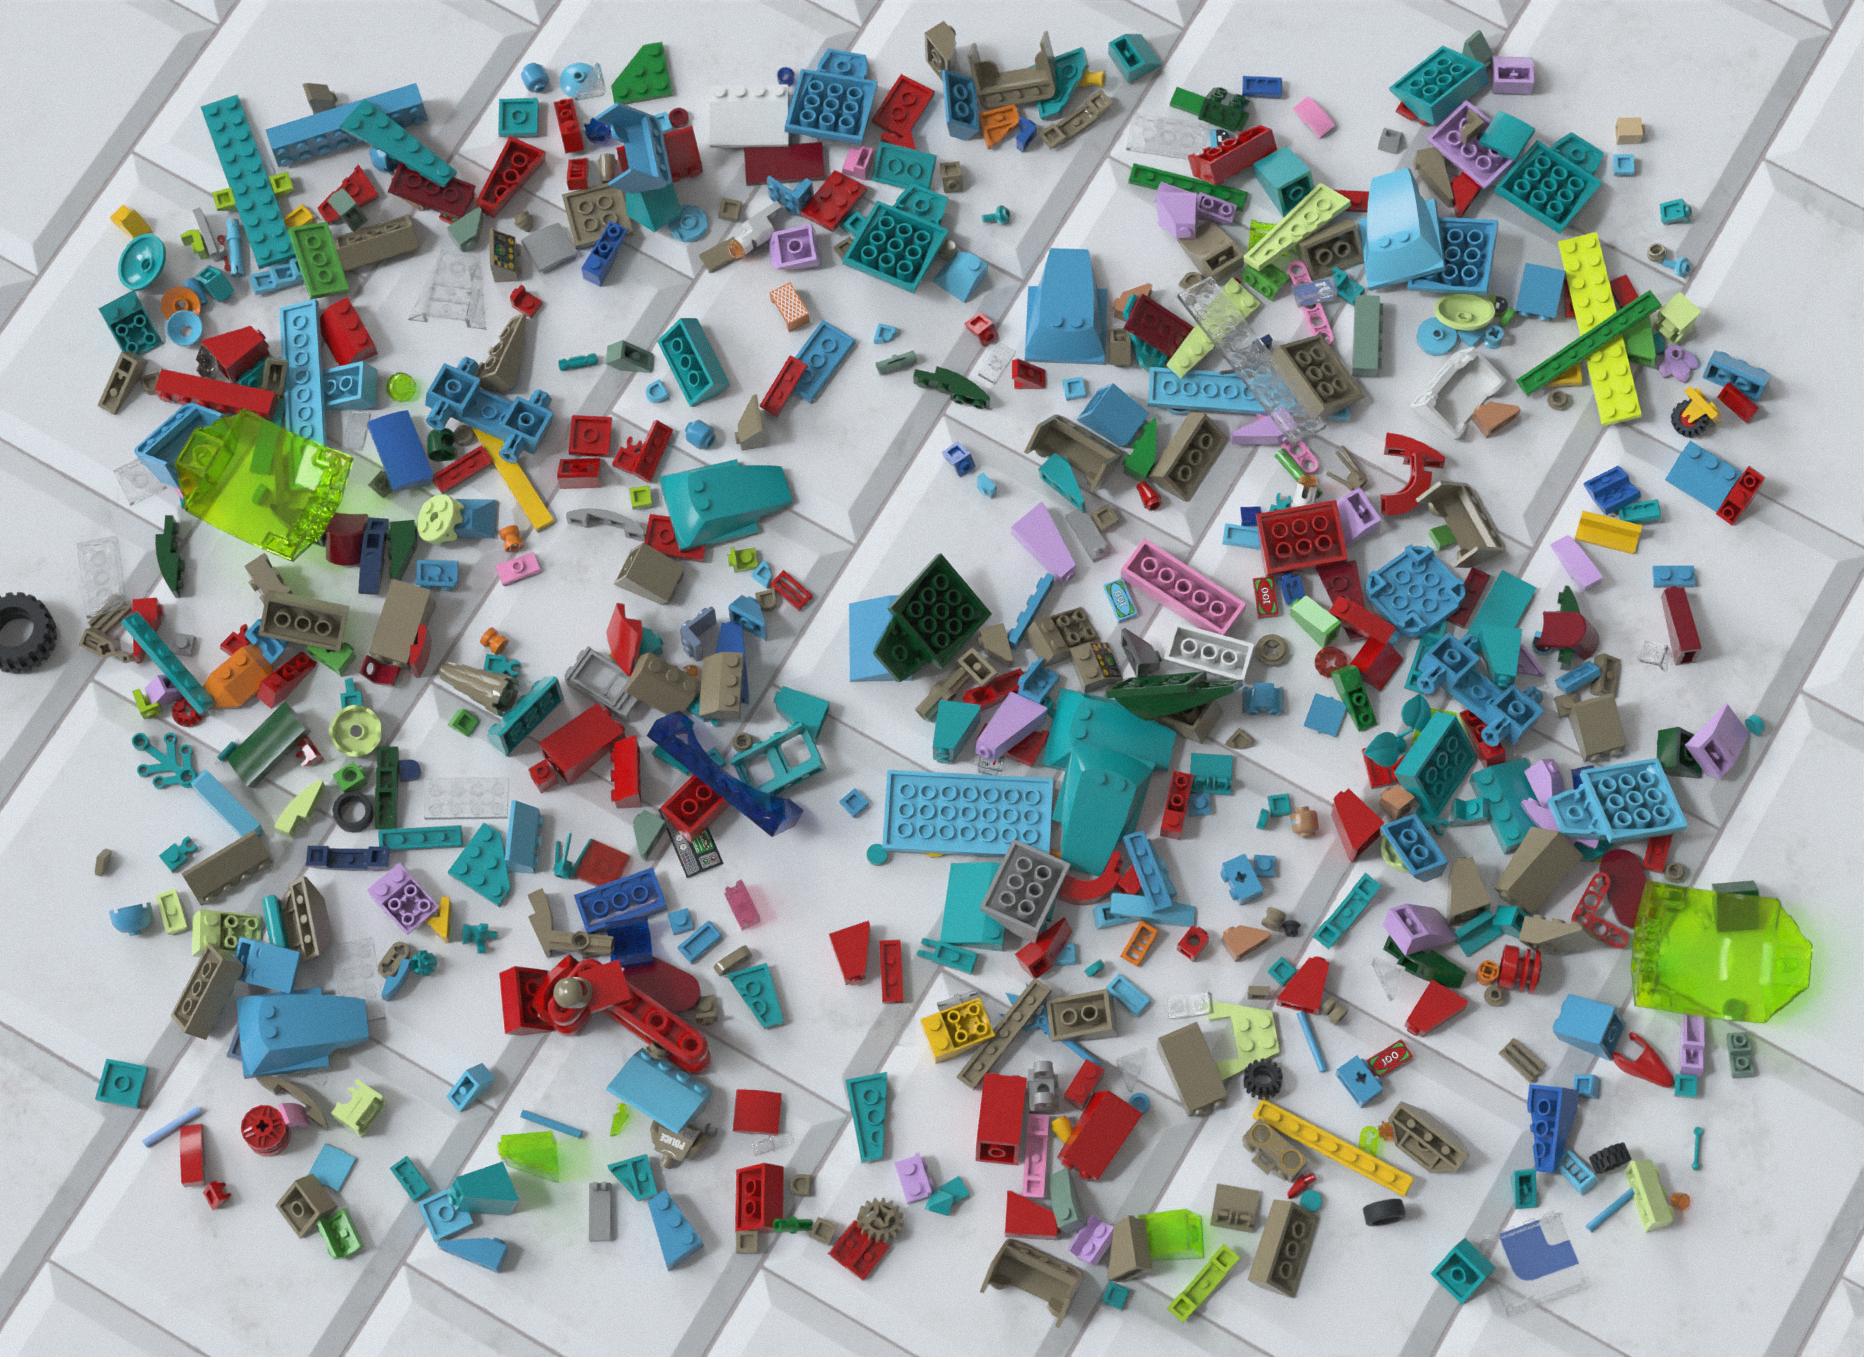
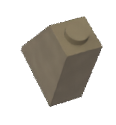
M1132 1215L1122 1218V1221L1114 1224L1107 1276L1108 1281L1125 1283L1153 1269L1145 1219H1138Z

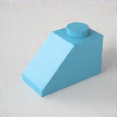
M483 1063L467 1069L446 1097L461 1112L486 1092L495 1080V1077Z

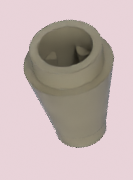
M601 154L600 159H598L601 183L605 184L614 179L617 160L614 154Z

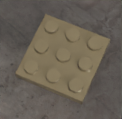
M609 183L589 187L588 189L562 194L576 249L596 245L610 221L628 229L625 237L634 235L630 218L626 214V204L622 190L610 187Z

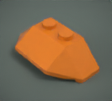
M253 644L241 647L209 675L203 688L216 703L212 709L241 707L258 692L260 681L273 672V664L270 665L265 657L262 656L263 651L260 647Z

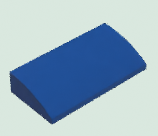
M399 411L369 421L367 426L392 491L430 486L434 476L409 411Z
M653 867L574 895L587 934H600L668 910Z

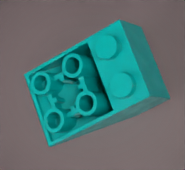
M134 290L98 308L122 352H133L141 355L163 343Z

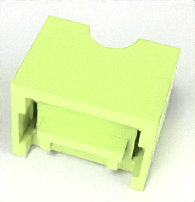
M1679 292L1659 310L1657 315L1659 318L1655 321L1653 328L1672 345H1678L1696 328L1694 324L1697 316L1702 311Z
M356 1079L354 1083L360 1086L359 1090L357 1091L352 1086L348 1087V1092L353 1095L352 1100L347 1104L337 1102L332 1115L336 1121L362 1138L387 1103L382 1095L359 1079Z

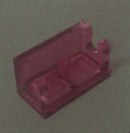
M742 879L737 881L736 886L732 888L727 886L724 895L741 931L761 922L760 916Z

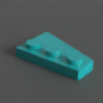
M767 963L726 974L763 1029L784 1024Z

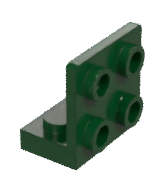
M1222 87L1213 88L1204 98L1198 119L1235 132L1241 114L1250 101L1243 95L1228 93Z

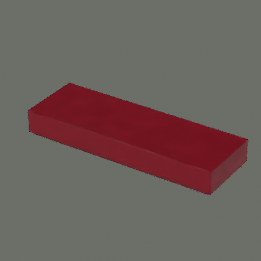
M1474 567L1471 568L1464 582L1465 599L1463 605L1458 611L1449 616L1446 621L1463 629L1465 628L1491 575Z

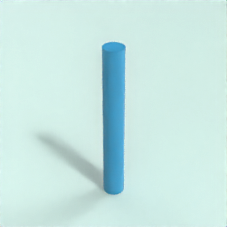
M1305 1011L1297 1013V1017L1320 1073L1328 1069Z
M522 1110L520 1118L579 1139L583 1133L582 1130L526 1110Z
M1633 1188L1626 1191L1589 1222L1586 1228L1592 1232L1634 1197L1633 1195H1635Z

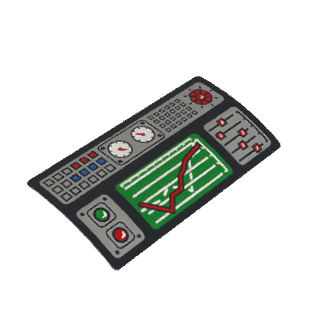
M660 808L658 809L661 818L668 826L666 830L687 878L723 864L708 827L690 843L676 831Z

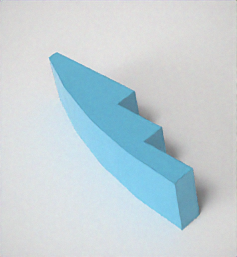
M297 258L290 259L287 264L272 266L269 271L250 274L249 277L255 295L280 290L304 282Z
M1112 893L1110 915L1131 917V920L1152 921L1151 924L1191 927L1192 925L1194 926L1195 906L1171 901L1173 905L1171 909L1152 914L1145 897Z

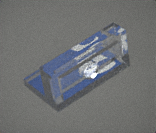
M1330 276L1291 286L1298 308L1337 298L1338 290L1336 284H1332Z

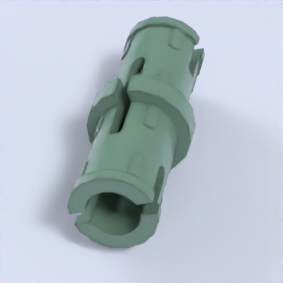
M914 350L898 356L896 354L892 355V358L876 362L875 364L880 375L893 369L900 370L902 366L916 363L917 358Z

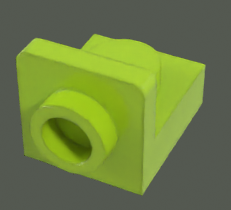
M199 229L188 230L180 234L184 246L191 245L194 254L198 253L201 260L208 258L205 243Z
M730 547L731 554H728L727 557L729 567L733 566L734 573L755 570L758 567L755 547L736 551L734 547Z
M140 688L132 691L143 719L155 718L159 713L163 712L159 702L151 704L147 693L143 694Z

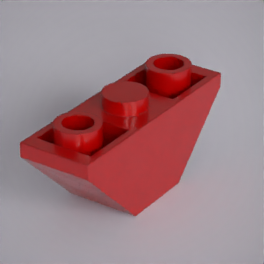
M1748 466L1716 515L1730 525H1734L1751 504L1766 477L1751 466Z

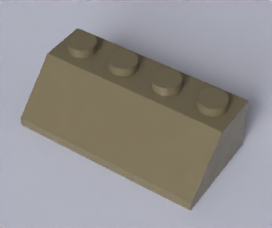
M408 214L333 238L343 271L348 270L349 272L355 271L359 266L365 264L368 266L374 265L378 260L384 258L387 260L393 259L397 254L403 252L406 254L412 253L416 248H419Z
M1189 412L1149 473V477L1163 490L1187 502L1223 448L1228 437L1206 413Z
M268 590L265 597L259 635L340 651L350 606Z
M253 830L182 873V876L202 906L212 903L218 895L230 892L238 883L248 881L256 872L268 869L273 860Z
M209 942L170 1015L184 1033L204 1040L212 1033L214 1024L218 1016L222 1014L224 1005L228 997L232 995L233 987L241 977L244 965L236 957Z
M1273 1199L1248 1281L1262 1289L1294 1298L1319 1217L1293 1201Z

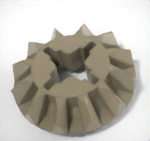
M1268 634L1257 642L1256 655L1259 661L1265 663L1266 666H1276L1283 663L1288 656V644L1279 635ZM1268 647H1270V648H1274V647L1276 648V647H1277V649H1276V651H1275V653L1277 654V656L1274 655L1273 653L1267 655L1268 650H1269Z

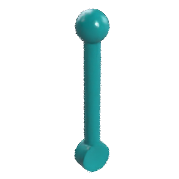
M1695 1127L1693 1131L1696 1135L1694 1163L1691 1165L1693 1170L1700 1168L1698 1156L1700 1135L1703 1132L1701 1127Z

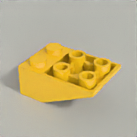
M980 997L920 1019L921 1027L935 1064L956 1057L995 1037Z

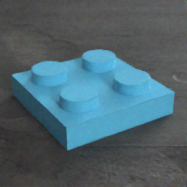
M450 1188L418 1202L435 1243L474 1225L469 1212H457L454 1206L449 1204L447 1193Z

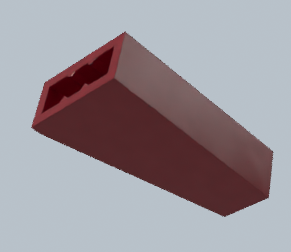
M1677 586L1668 587L1663 591L1661 600L1675 666L1696 663L1702 647L1685 588H1678Z

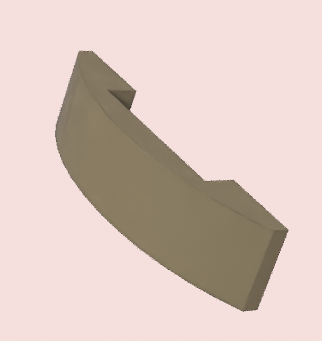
M1100 89L1086 99V104L1058 124H1051L1038 135L1049 149L1058 147L1096 122L1113 105V102Z
M264 1076L256 1078L260 1085L273 1094L277 1095L282 1089L310 1108L307 1113L309 1119L326 1131L328 1130L329 1126L323 1113L312 1098L300 1088L276 1077Z

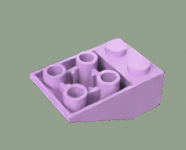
M1726 703L1685 746L1707 776L1722 778L1735 764L1749 733Z
M400 863L367 890L376 904L407 935L440 908Z
M1413 904L1393 907L1389 909L1383 923L1384 928L1405 956L1457 939L1433 907Z

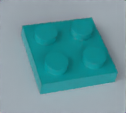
M538 98L499 99V137L538 136Z
M106 1058L95 1100L138 1109L149 1068Z

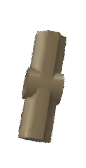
M956 666L942 681L939 680L931 688L929 695L915 708V711L923 720L929 722L938 712L939 700L953 701L956 693L968 682L970 676L962 667Z
M552 930L549 936V949L577 952L580 955L589 953L612 956L615 938L613 936L587 934L583 931L573 933ZM580 940H587L584 946H577Z

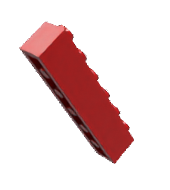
M161 369L155 387L156 394L164 402L174 401L183 406L188 403H194L216 410L222 414L232 413L240 418L251 417L259 422H265V420L272 422L279 402L276 393L272 391Z

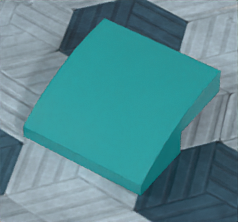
M1498 111L1480 138L1479 143L1483 147L1498 151L1499 156L1516 161L1536 130L1526 122Z

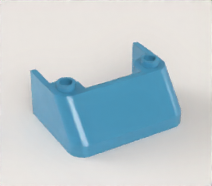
M619 102L596 116L597 121L610 125L611 134L615 140L624 143L629 165L627 171L608 182L610 187L634 194L664 188L671 184L672 177L662 127L655 116Z
M188 403L177 410L135 448L134 453L162 483L180 489L182 485L177 479L179 472L175 467L201 443L214 445L222 436L231 440H235L237 437L222 413L194 403Z

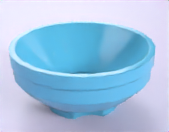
M182 310L174 313L169 318L166 324V332L173 343L178 346L188 347L199 341L203 333V325L195 313ZM184 326L192 328V333L187 337L182 336L180 333Z

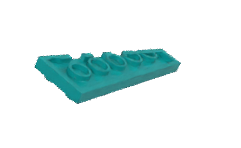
M364 99L340 124L341 130L359 140H364L371 144V147L385 152L390 158L399 160L406 164V167L417 171L420 175L443 188L457 175L455 169L367 99Z

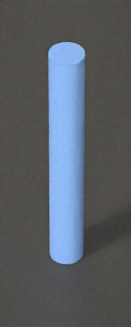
M196 1106L142 1140L147 1148L202 1112Z

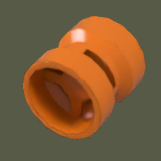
M517 525L507 526L499 531L501 539L504 540L505 552H516L524 547V542L519 537L520 531Z
M493 627L489 628L480 639V644L484 647H489L494 655L502 653L509 642L505 636L498 635V631Z
M1490 960L1483 961L1476 972L1477 981L1483 986L1494 984L1499 975L1498 965Z

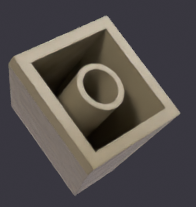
M641 543L631 549L614 585L662 605L668 601L670 602L676 592L674 588L676 584L682 581L684 577L682 572L685 566L649 545Z
M1610 693L1573 703L1568 719L1583 761L1594 763L1600 761L1605 756L1616 757L1622 754L1626 742L1614 694Z
M1466 857L1458 858L1451 867L1448 878L1446 924L1448 927L1474 919L1488 910L1491 905L1490 898L1473 857L1468 859Z

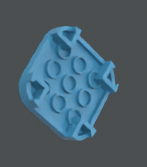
M1411 544L1406 546L1405 551L1378 571L1375 572L1373 570L1368 575L1366 596L1383 617L1396 627L1399 633L1408 637H1419L1458 611L1465 599V588L1461 577L1457 579L1434 555V549L1429 546L1426 548Z

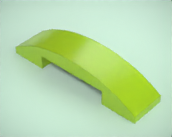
M289 172L269 177V182L276 199L294 190ZM231 187L212 192L217 211L237 210Z
M1223 1243L1204 1268L1167 1307V1310L1184 1323L1225 1278L1240 1257Z

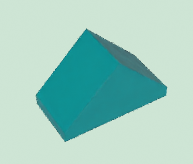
M1536 1169L1513 1171L1510 1178L1515 1209L1537 1207Z

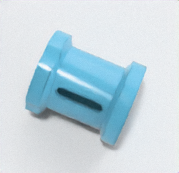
M1497 325L1489 326L1485 332L1484 345L1489 349L1498 348L1501 345V338L1504 334L1503 329Z

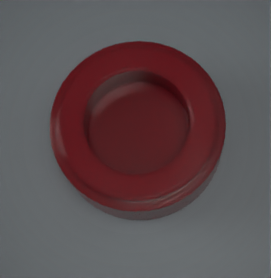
M683 108L673 109L669 113L671 125L675 128L685 127L689 121L687 111Z

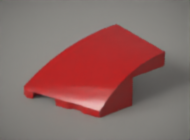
M616 603L606 631L607 641L617 664L627 676L631 677L634 670L633 661L638 657L643 635L642 620L626 618L625 604Z

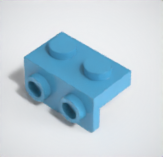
M417 560V580L415 585H420L424 589L440 586L441 590H453V587L458 585L459 561Z
M1041 657L1036 662L1030 664L1027 674H1022L1017 684L1019 686L1018 695L1038 704L1042 703L1060 678V675L1042 666L1044 659Z

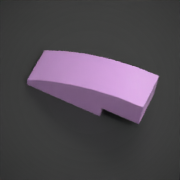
M1569 535L1550 544L1571 579H1575L1583 593L1601 583L1602 575L1590 558Z
M1682 1009L1679 1074L1694 1075L1701 1078L1704 1049V1011Z

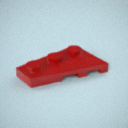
M359 164L354 168V172L342 181L341 186L336 191H333L317 207L318 212L324 221L328 223V226L341 219L327 201L341 188L351 196L360 208L379 198L377 191Z
M989 723L984 724L977 739L980 737V735ZM1050 731L1032 732L1003 755L1032 768Z

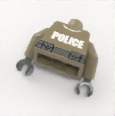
M653 1120L650 1127L652 1143L655 1145V1151L663 1154L659 1165L671 1169L675 1160L682 1162L686 1159H692L705 1148L710 1138H714L717 1135L718 1128L713 1133H710L708 1129L711 1124L709 1123L706 1125L704 1133H702V1129L688 1124L682 1131L676 1134Z

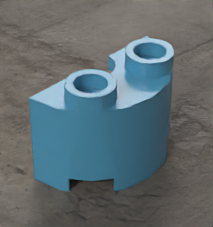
M258 619L245 633V636L253 645L262 649V656L271 665L288 647L290 641L260 636L261 619Z
M1254 683L1253 688L1245 686L1242 689V712L1249 715H1258L1260 711H1268V714L1272 716L1284 713L1283 687L1274 688L1273 683Z

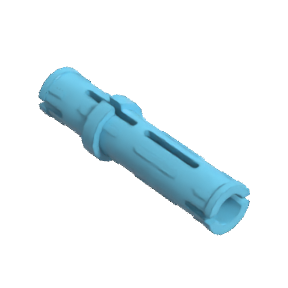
M234 218V226H232V219L226 220L228 231L226 241L229 243L231 277L236 278L238 270V278L244 276L240 244L242 236L239 233V220Z

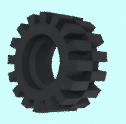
M1261 1058L1259 1063L1256 1059L1253 1061V1064L1251 1062L1248 1064V1068L1246 1067L1243 1086L1248 1094L1251 1093V1097L1255 1098L1257 1095L1258 1100H1262V1096H1265V1100H1269L1270 1095L1274 1098L1276 1093L1280 1092L1283 1073H1281L1280 1067L1277 1068V1063L1274 1062L1272 1065V1060L1268 1059L1267 1062H1264V1058ZM1266 1075L1271 1078V1082L1262 1084L1257 1082L1255 1077Z
M1623 1142L1603 1148V1150H1599L1589 1157L1596 1174L1614 1170V1168L1620 1167L1632 1159Z

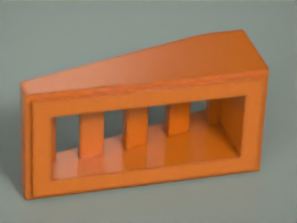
M1141 920L1120 957L1139 967L1160 931ZM1144 929L1152 935L1149 938L1140 931ZM1137 936L1148 941L1147 944L1145 945L1140 941L1136 940ZM1135 943L1136 945L1140 946L1141 948H1143V951L1140 952L1137 949L1131 947L1132 944ZM1130 950L1133 953L1137 954L1139 958L1135 959L1134 957L1128 955V951Z

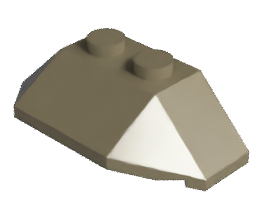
M303 876L288 883L283 916L290 949L302 952L300 959L303 962H309L322 956L332 939L325 899L311 881Z
M1401 1101L1388 1118L1395 1146L1429 1173L1457 1172L1470 1155L1456 1134L1421 1108Z

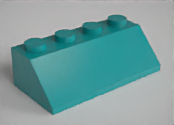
M680 318L657 340L690 407L718 396L730 385L697 318Z

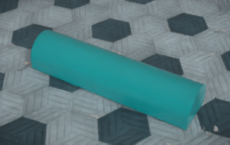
M274 894L266 896L262 899V906L269 942L290 949L281 900Z

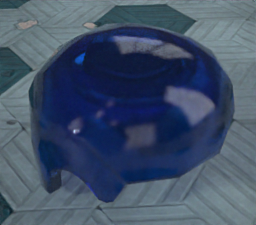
M592 117L588 124L584 123L583 125L585 136L593 144L603 145L613 137L610 125L599 122L596 118Z

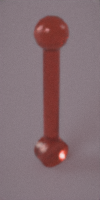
M219 235L217 240L220 245L225 247L224 242L226 239L223 235ZM226 255L224 257V270L229 272L231 271V265Z

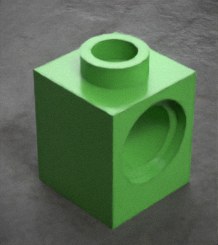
M354 761L333 774L343 793L357 791L368 784L365 779L368 776L361 765L357 767ZM349 776H357L354 781H347Z

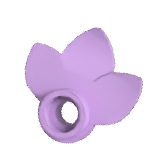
M1673 344L1665 349V358L1661 361L1659 369L1662 377L1672 374L1678 381L1685 383L1690 375V369H1697L1699 364L1691 352H1686L1679 345ZM1673 351H1676V352H1677V354H1678L1677 357H1674V356L1672 355V352H1673Z

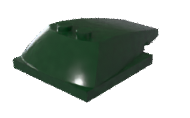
M942 553L937 554L887 608L893 616L877 641L873 654L897 682H902L920 670L923 665L932 662L938 669H943L992 613Z
M1206 671L1128 677L1107 689L1106 697L1107 699L1114 698L1127 711L1142 719V721H1151L1156 717L1180 712L1231 694L1243 686V679L1205 681L1207 680Z

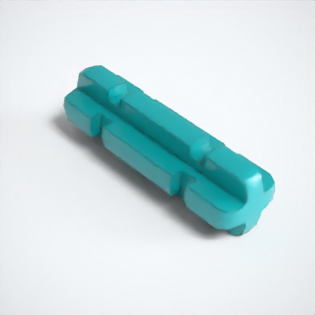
M596 353L588 354V356L569 357V360H566V358L558 360L560 371L568 370L570 367L575 369L586 367L587 364L591 366L598 363Z

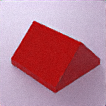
M600 458L560 459L557 472L560 489L600 488Z
M1368 639L1349 665L1357 666L1362 680L1381 692L1404 659L1390 642L1385 646L1372 639Z

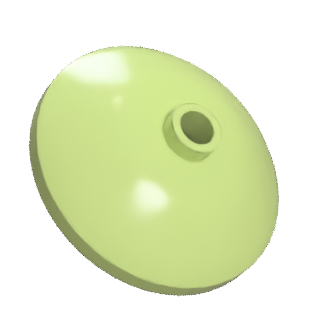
M1450 293L1438 299L1434 309L1435 315L1441 323L1449 328L1461 331L1481 329L1490 324L1495 316L1494 305L1481 295Z

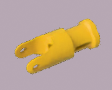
M1087 69L1078 86L1088 87L1089 85H1096L1100 88L1105 87V70L1091 72Z

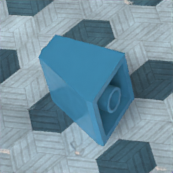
M1525 263L1515 309L1519 311V315L1531 317V314L1539 315L1538 319L1545 321L1555 318L1566 271Z
M1111 383L1097 390L1076 420L1121 447L1130 445L1136 438L1134 434L1138 429L1140 430L1144 427L1149 413L1118 386Z
M1568 994L1567 999L1561 1005L1559 1018L1553 1024V1032L1559 1040L1611 1061L1612 1053L1617 1047L1626 1023L1614 1006Z

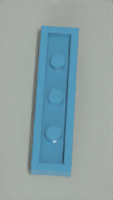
M1046 573L1044 578L1041 577L1036 585V593L1030 595L1026 603L1027 608L1025 612L1021 611L1017 618V626L1009 631L1007 638L1011 649L1017 650L1025 636L1024 633L1032 624L1055 584L1053 575Z
M1144 830L1125 835L1123 840L1151 913L1154 914L1171 909L1173 906Z

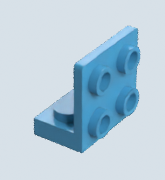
M771 176L767 178L769 198L773 202L777 200L778 203L785 206L789 213H795L800 217V211L814 196L812 181L805 178L802 183L800 182L796 185L793 192Z

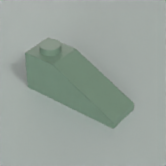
M1065 1168L1049 1175L1052 1209L1058 1228L1070 1234L1088 1226L1070 1170Z

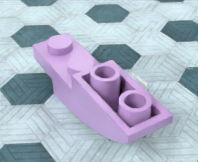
M1164 182L1159 184L1157 191L1191 193ZM1202 192L1197 195L1198 220H1211L1214 223L1222 224L1232 223L1237 205Z
M1528 798V801L1522 800L1520 805L1538 828L1559 831L1549 806L1545 809L1539 806L1540 802ZM1564 836L1573 846L1577 842L1591 849H1596L1599 842L1598 840Z

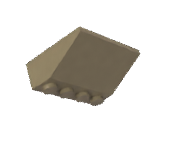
M1321 334L1280 345L1268 360L1312 423L1326 419L1365 397Z

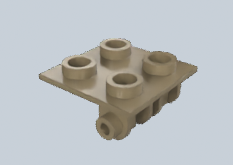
M1217 1183L1210 1226L1253 1233L1259 1191Z

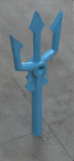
M1006 993L1012 1005L1019 998L1017 995ZM1044 1001L1040 1016L1035 1013L1032 1017L1036 1021L1025 1026L1022 1030L1028 1032L1041 1028L1044 1034L1047 1033L1051 1040L1049 1021L1047 1019L1046 1001ZM1061 1041L1083 1060L1088 1059L1099 1067L1102 1066L1100 1061L1074 1041Z

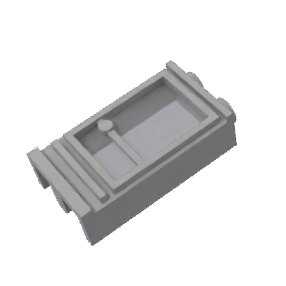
M588 646L585 651L582 650L578 654L577 662L574 666H570L565 673L566 684L591 701L598 703L601 707H607L612 714L628 723L629 712L633 707L637 708L641 703L640 700L624 692L630 676H627L619 665Z

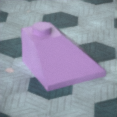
M1157 192L1158 224L1175 238L1196 239L1198 228L1197 193Z

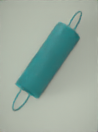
M231 741L217 756L220 761L224 762L236 749L237 745L235 742Z

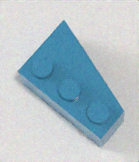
M666 1190L648 1201L666 1267L669 1271L704 1246L702 1240Z

